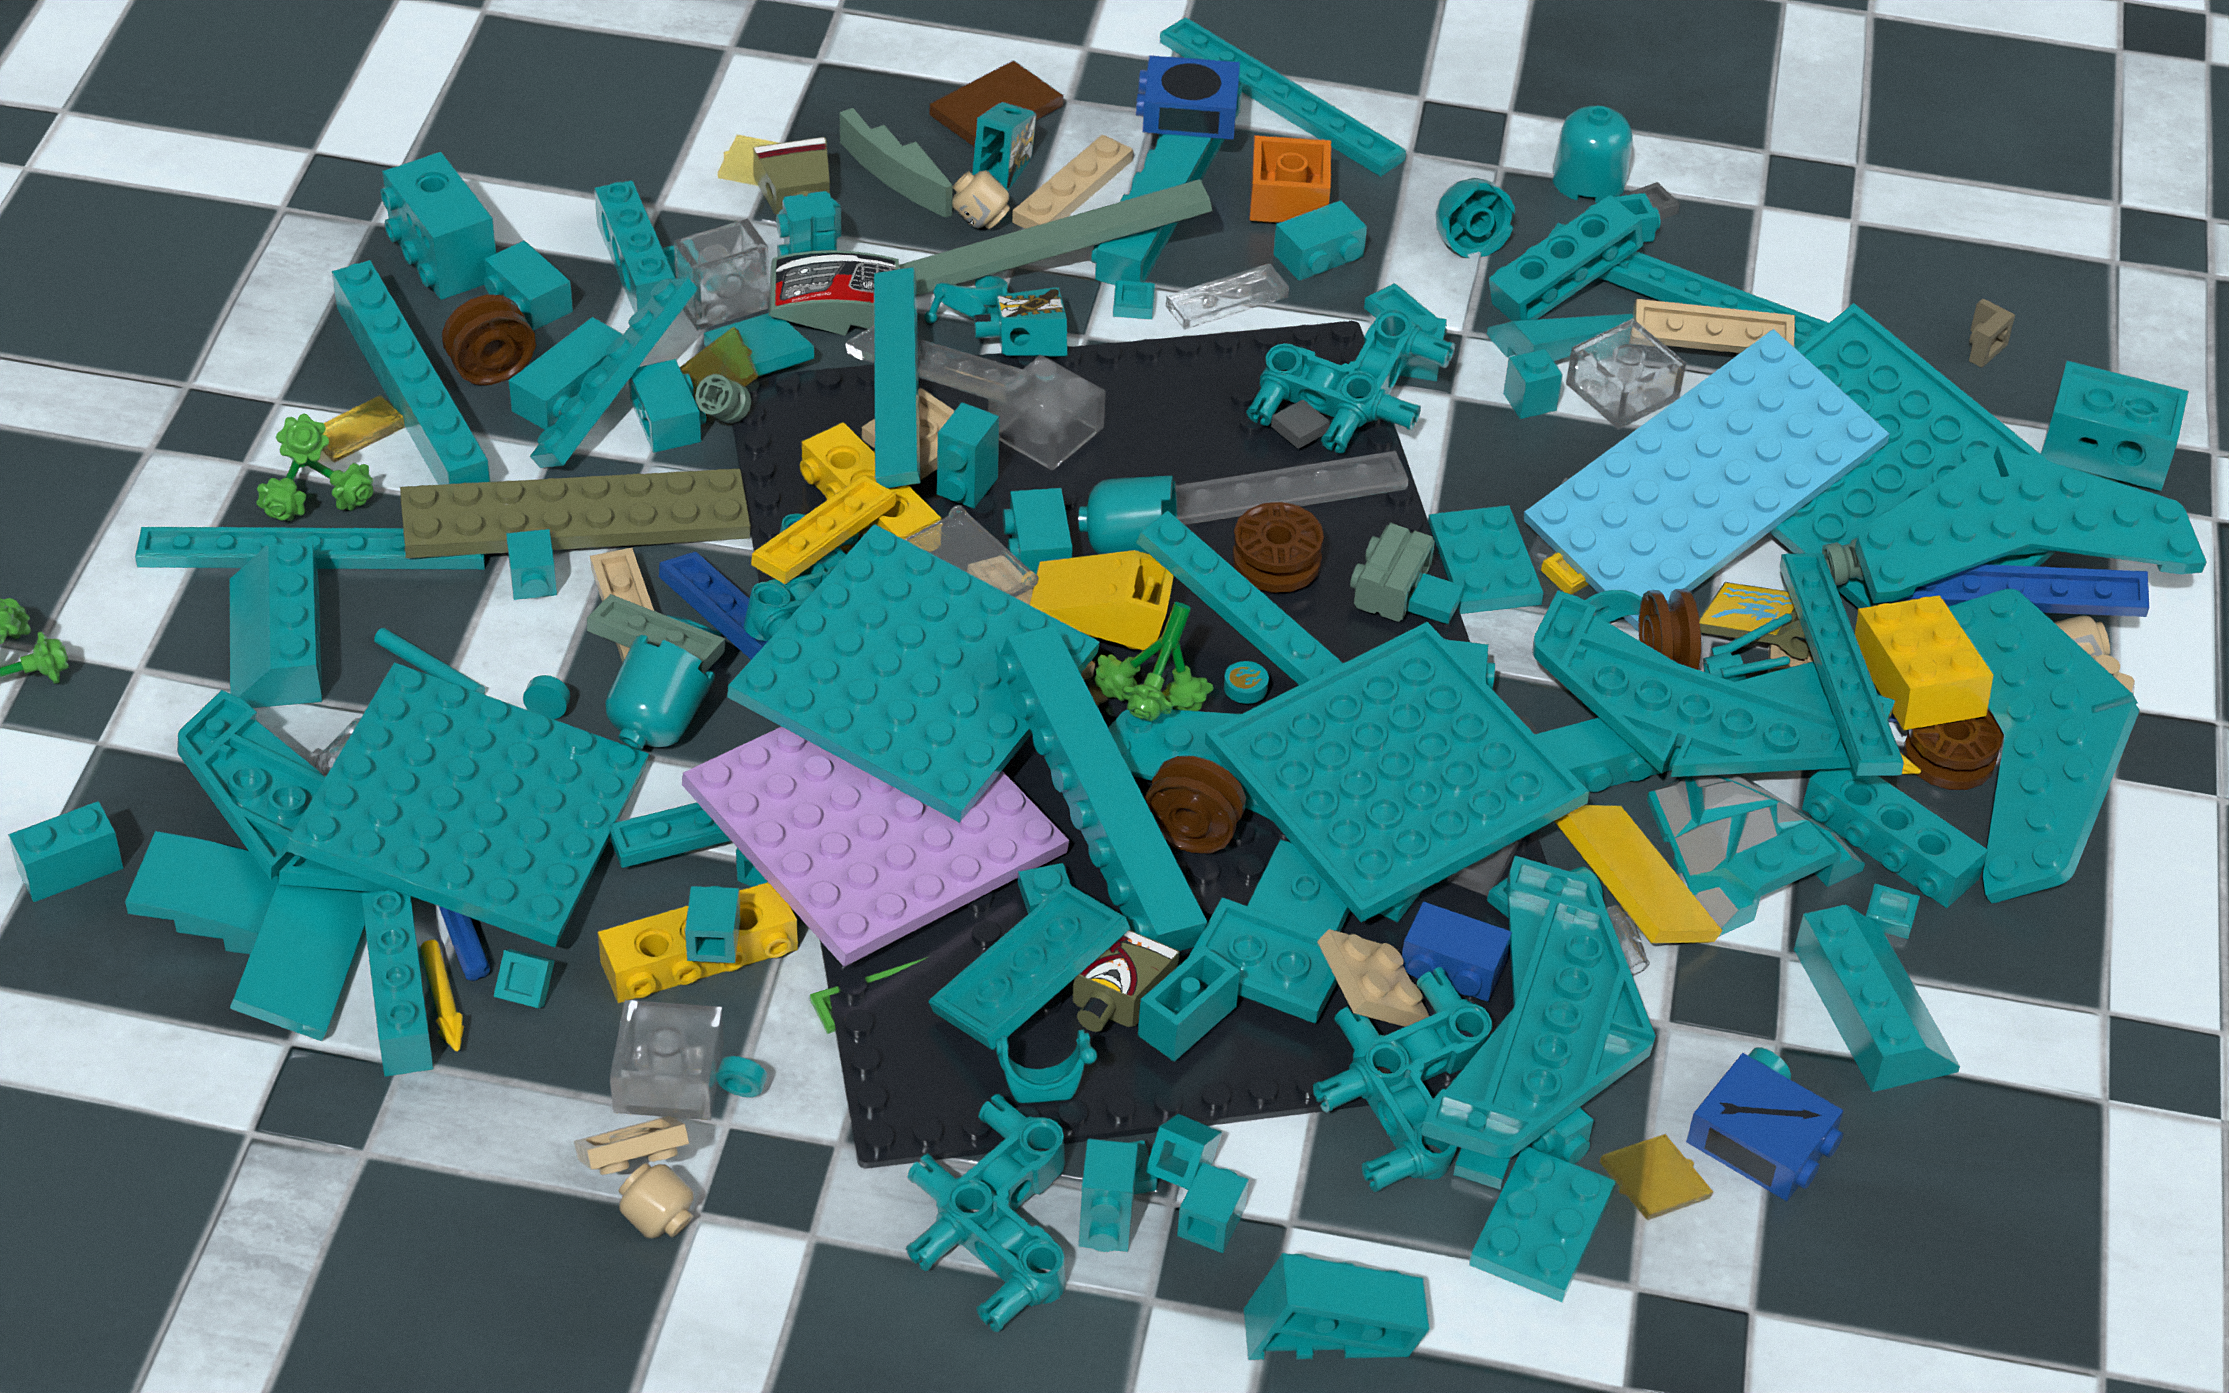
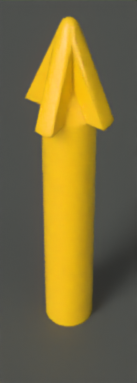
M427 940L421 944L420 949L438 1014L436 1020L440 1027L438 1033L457 1052L461 1046L464 1030L462 1025L463 1015L457 1013L439 943L436 940Z

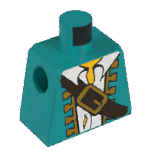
M999 103L977 118L973 176L978 172L988 171L1007 191L1010 190L1032 157L1036 127V114L1034 111L1008 103Z
M1059 287L1001 294L996 297V313L974 314L975 339L998 337L1001 353L1004 355L1068 356L1067 317Z

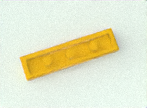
M862 475L752 553L751 565L786 584L894 507L896 504V493Z

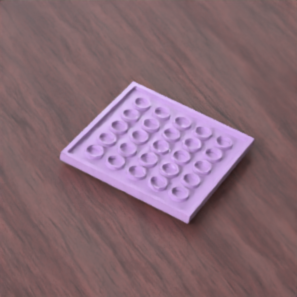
M779 727L683 772L682 786L843 966L1018 878V871L1038 868L1067 853L1069 840L1003 771H1001L959 823L783 727Z

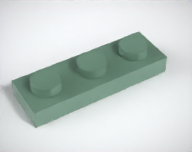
M612 594L587 617L588 632L629 648L636 636L639 635L648 636L649 641L647 644L656 647L660 646L662 640L668 641L699 658L702 662L698 669L703 674L725 651V638Z

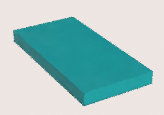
M278 880L230 1009L322 1042L365 925L361 893H367V891L279 885Z
M1065 882L928 1002L934 1013L993 1050L996 1047V1039L1005 1035L1007 1038L1130 930V926L1126 917Z

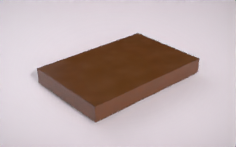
M1012 60L929 104V115L975 147L977 118L997 104L1008 103L1034 111L1037 120L1063 106L1064 95Z

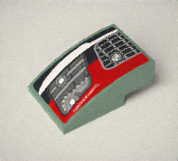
M838 250L809 251L775 257L772 259L770 267L769 316L846 336L850 325L874 330V273L898 270L899 259L878 254Z

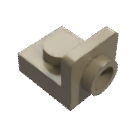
M1981 299L1976 304L1971 325L1970 343L1973 345L1969 357L1970 362L1984 367L2008 345L2015 314L1986 299Z

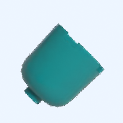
M1586 106L1578 108L1566 117L1560 131L1552 168L1553 184L1560 193L1573 200H1578L1579 195L1596 197L1595 203H1599L1601 199L1609 195L1618 197L1624 192L1628 179L1633 138L1631 126L1621 113L1604 106Z
M1173 476L1117 478L1103 480L1096 484L1089 494L1088 505L1079 508L1080 532H1088L1089 542L1093 550L1097 554L1131 550L1149 554L1136 543L1140 533L1166 511L1178 517L1176 482L1173 481Z
M639 635L634 639L605 701L606 716L611 724L620 731L618 738L628 746L642 750L644 745L657 748L676 743L686 731L715 681V674L713 672L707 671L706 674H703L698 669L702 662L699 658L665 640H662L659 647L647 644L649 639L646 635Z

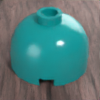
M1479 178L1458 181L1447 188L1439 199L1436 208V228L1445 244L1462 257L1469 258V254L1481 252V257L1489 256L1501 248L1510 237L1513 226L1510 223L1512 213L1515 214V206L1510 196L1493 182Z

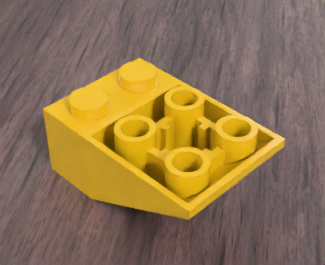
M1136 550L1043 561L1038 566L1029 605L1092 638L1098 637L1119 643L1130 649L1145 650L1158 640L1168 609L1174 575L1150 554Z

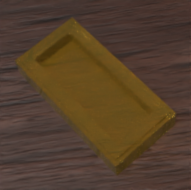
M379 395L323 423L326 429L323 435L329 438V444L322 451L335 463L405 428L404 417Z

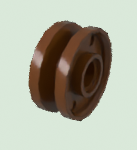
M487 294L470 299L455 309L446 320L442 331L443 348L452 359L454 367L464 380L475 385H493L507 381L522 371L531 360L536 347L535 333L526 321L524 314L515 301L503 295Z
M1284 502L1263 503L1248 509L1238 518L1234 529L1235 545L1232 554L1234 569L1257 589L1273 593L1292 592L1307 586L1317 577L1322 564L1321 550L1324 535L1321 523L1311 512L1304 508Z
M1686 588L1675 589L1671 592L1667 603L1664 594L1659 590L1645 592L1639 609V641L1678 664L1698 670L1701 656V630L1699 614L1692 593Z
M1987 710L1985 717L1908 729L1903 753L1907 759L1921 770L1920 774L1915 775L1929 784L1949 790H1968L1984 784L1993 775L2004 734L1991 711Z
M1176 756L1164 761L1155 772L1152 786L1146 792L1144 799L1168 844L1191 853H1212L1225 848L1236 831V823L1242 817L1245 810L1246 796L1240 782L1228 770L1215 762L1196 756Z

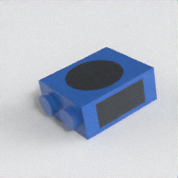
M1149 55L1148 70H1140L1139 93L1137 94L1136 116L1143 117L1142 132L1234 139L1240 62Z
M1742 1053L1693 1113L1686 1143L1783 1200L1788 1201L1799 1186L1806 1189L1811 1184L1818 1172L1820 1164L1817 1162L1823 1155L1830 1158L1837 1150L1844 1135L1843 1132L1838 1130L1844 1110Z

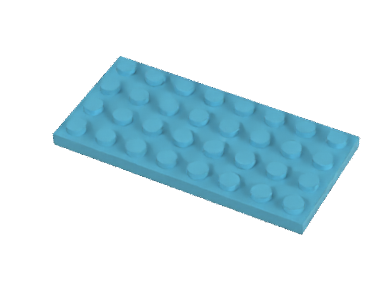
M1772 329L1524 512V521L1556 553H1560L1563 559L1578 574L1581 573L1586 582L1598 593L1608 590H1625L1643 597V594L1647 591L1659 590L1664 594L1668 603L1669 596L1673 590L1686 588L1692 591L1886 445L1889 433L1778 332ZM1639 615L1624 616L1623 618L1638 631Z

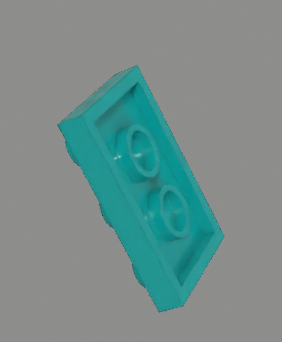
M1509 505L1428 515V522L1448 580L1464 586L1463 597L1458 605L1460 614L1542 605L1544 592Z
M1223 897L1189 955L1190 957L1202 945H1205L1240 970L1238 995L1315 1024L1338 983L1317 942L1324 934Z
M1526 1146L1521 1150L1470 1256L1469 1265L1563 1303L1612 1197L1616 1181Z

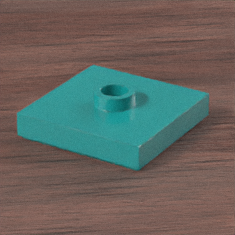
M1281 839L1247 906L1321 934H1325L1329 929L1340 932L1350 912V909L1291 842Z

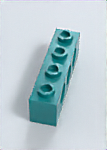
M633 180L595 187L594 190L597 225L635 313L644 308L652 298L651 291L659 282L664 279L672 280L675 277Z
M1611 195L1599 203L1591 205L1583 214L1568 224L1559 227L1551 236L1539 244L1530 247L1523 255L1507 266L1499 268L1494 275L1489 277L1492 304L1511 321L1537 320L1643 246L1641 219Z
M1853 768L1821 769L1809 779L1802 810L1944 907L1948 908L1979 880L1988 849L1879 776H1856Z
M393 889L361 893L384 1077L433 1070L411 896Z

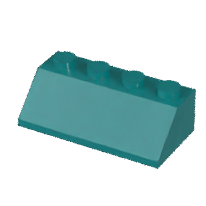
M313 540L268 544L229 579L230 694L242 699L252 708L322 702L319 580Z
M1848 905L1803 914L1794 951L1871 1091L1876 1092L1958 1073L1960 1069L1958 1061L1880 925Z

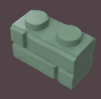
M1392 523L1386 526L1380 538L1373 536L1366 551V564L1358 563L1351 578L1350 587L1356 589L1354 599L1356 608L1374 614L1379 612L1381 616L1398 622L1402 620L1408 610L1409 600L1424 573L1427 574L1432 565L1435 544L1433 537L1417 531L1410 533L1409 529Z

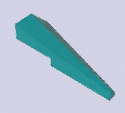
M1633 314L1511 321L1491 326L1487 329V336L1506 357L1546 349L1553 361L1586 350L1596 359L1640 344L1632 342Z

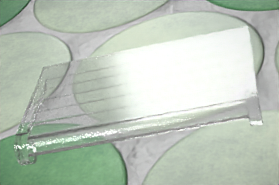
M961 505L954 506L950 510L948 517L906 538V541L1013 597H1017L1030 590L1039 580L1036 573L1029 570L972 518Z

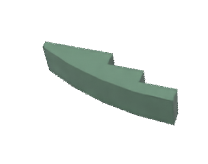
M854 108L840 112V143L863 167L884 184L911 201L945 218L952 216L953 185L917 142L902 146L885 125L870 129Z

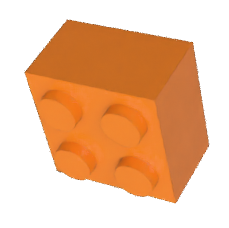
M1254 136L1250 221H1263L1266 223L1283 222L1329 205L1331 190V140Z

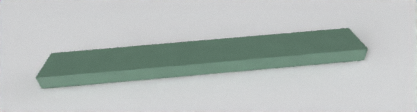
M1199 179L899 265V269L914 267L918 296L934 291L938 283L960 284L1209 213L1212 211L1211 201Z

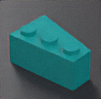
M1282 1253L1244 1307L1248 1360H1264V1351H1296V1359H1312L1313 1350H1344V1358L1409 1357L1430 1330L1423 1278L1404 1275L1397 1271H1382L1355 1266L1348 1262L1338 1263L1315 1259L1303 1254Z

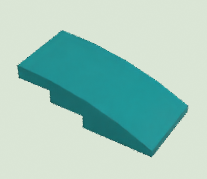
M155 831L125 904L128 914L174 920L177 933L220 938L224 941L225 951L250 954L279 880V872L270 881L247 850L203 839Z

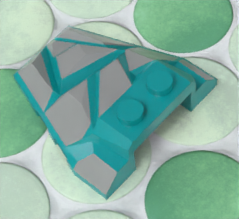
M1742 774L1684 776L1648 792L1647 802L1664 842H1670L1675 854L1672 863L1676 873L1683 874L1688 889L1723 930L1718 937L1754 921L1760 897L1812 873L1826 887H1829L1862 872L1865 863L1836 832Z

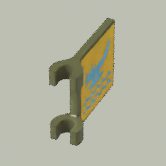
M1724 582L1699 618L1701 633L1739 638L1788 613L1792 615L1790 622L1755 641L1777 644L1789 655L1798 659L1808 658L1811 653L1808 643L1802 642L1797 638V636L1805 638L1789 591Z

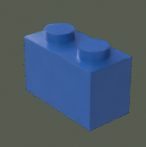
M1423 902L1404 940L1402 952L1403 966L1407 974L1417 979L1428 971H1431L1435 978L1434 969L1442 967L1456 991L1463 995L1473 996L1489 1002L1507 962L1512 932Z

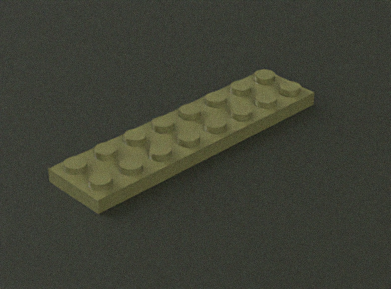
M740 469L400 487L406 558L508 553L506 533L550 529L552 550L750 539V521Z

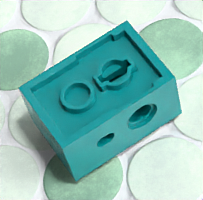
M442 152L384 170L385 188L380 190L383 204L388 210L389 219L384 221L387 235L392 242L397 241L401 246L407 263L416 266L424 286H431L439 299L442 300L484 285V277H486L484 259L496 254L493 218Z
M2066 361L2049 419L2041 455L2050 462L2161 491L2178 443L2189 391Z

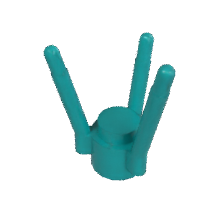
M1787 613L1725 645L1711 648L1712 656L1703 658L1704 672L1736 682L1744 680L1747 673L1788 665L1790 658L1787 656L1743 664L1740 654L1732 655L1731 652L1790 622L1792 615Z

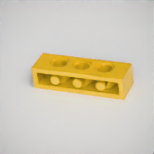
M844 422L802 441L801 473L808 483L814 484L825 495L827 500L862 475L876 482L875 453ZM908 485L887 488L896 493L895 506L859 531L865 535L875 524L929 553L941 549V517Z
M769 882L740 890V927L735 963L687 961L685 928L688 906L599 931L600 962L618 1003L634 998H643L651 993L678 985H687L698 979L725 971H734L742 966L769 958H778L786 953L798 950L797 919L791 907Z

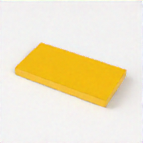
M1583 805L1554 821L1651 943L1715 942L1723 931L1622 806Z

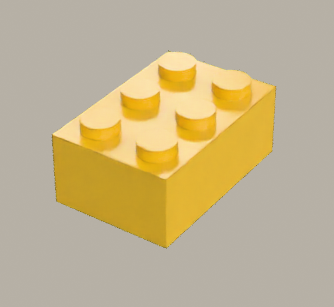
M1940 595L1890 604L1884 603L1858 609L1855 637L1872 681L1881 696L1895 700L1892 713L1903 730L1985 717L1987 715L1994 675Z

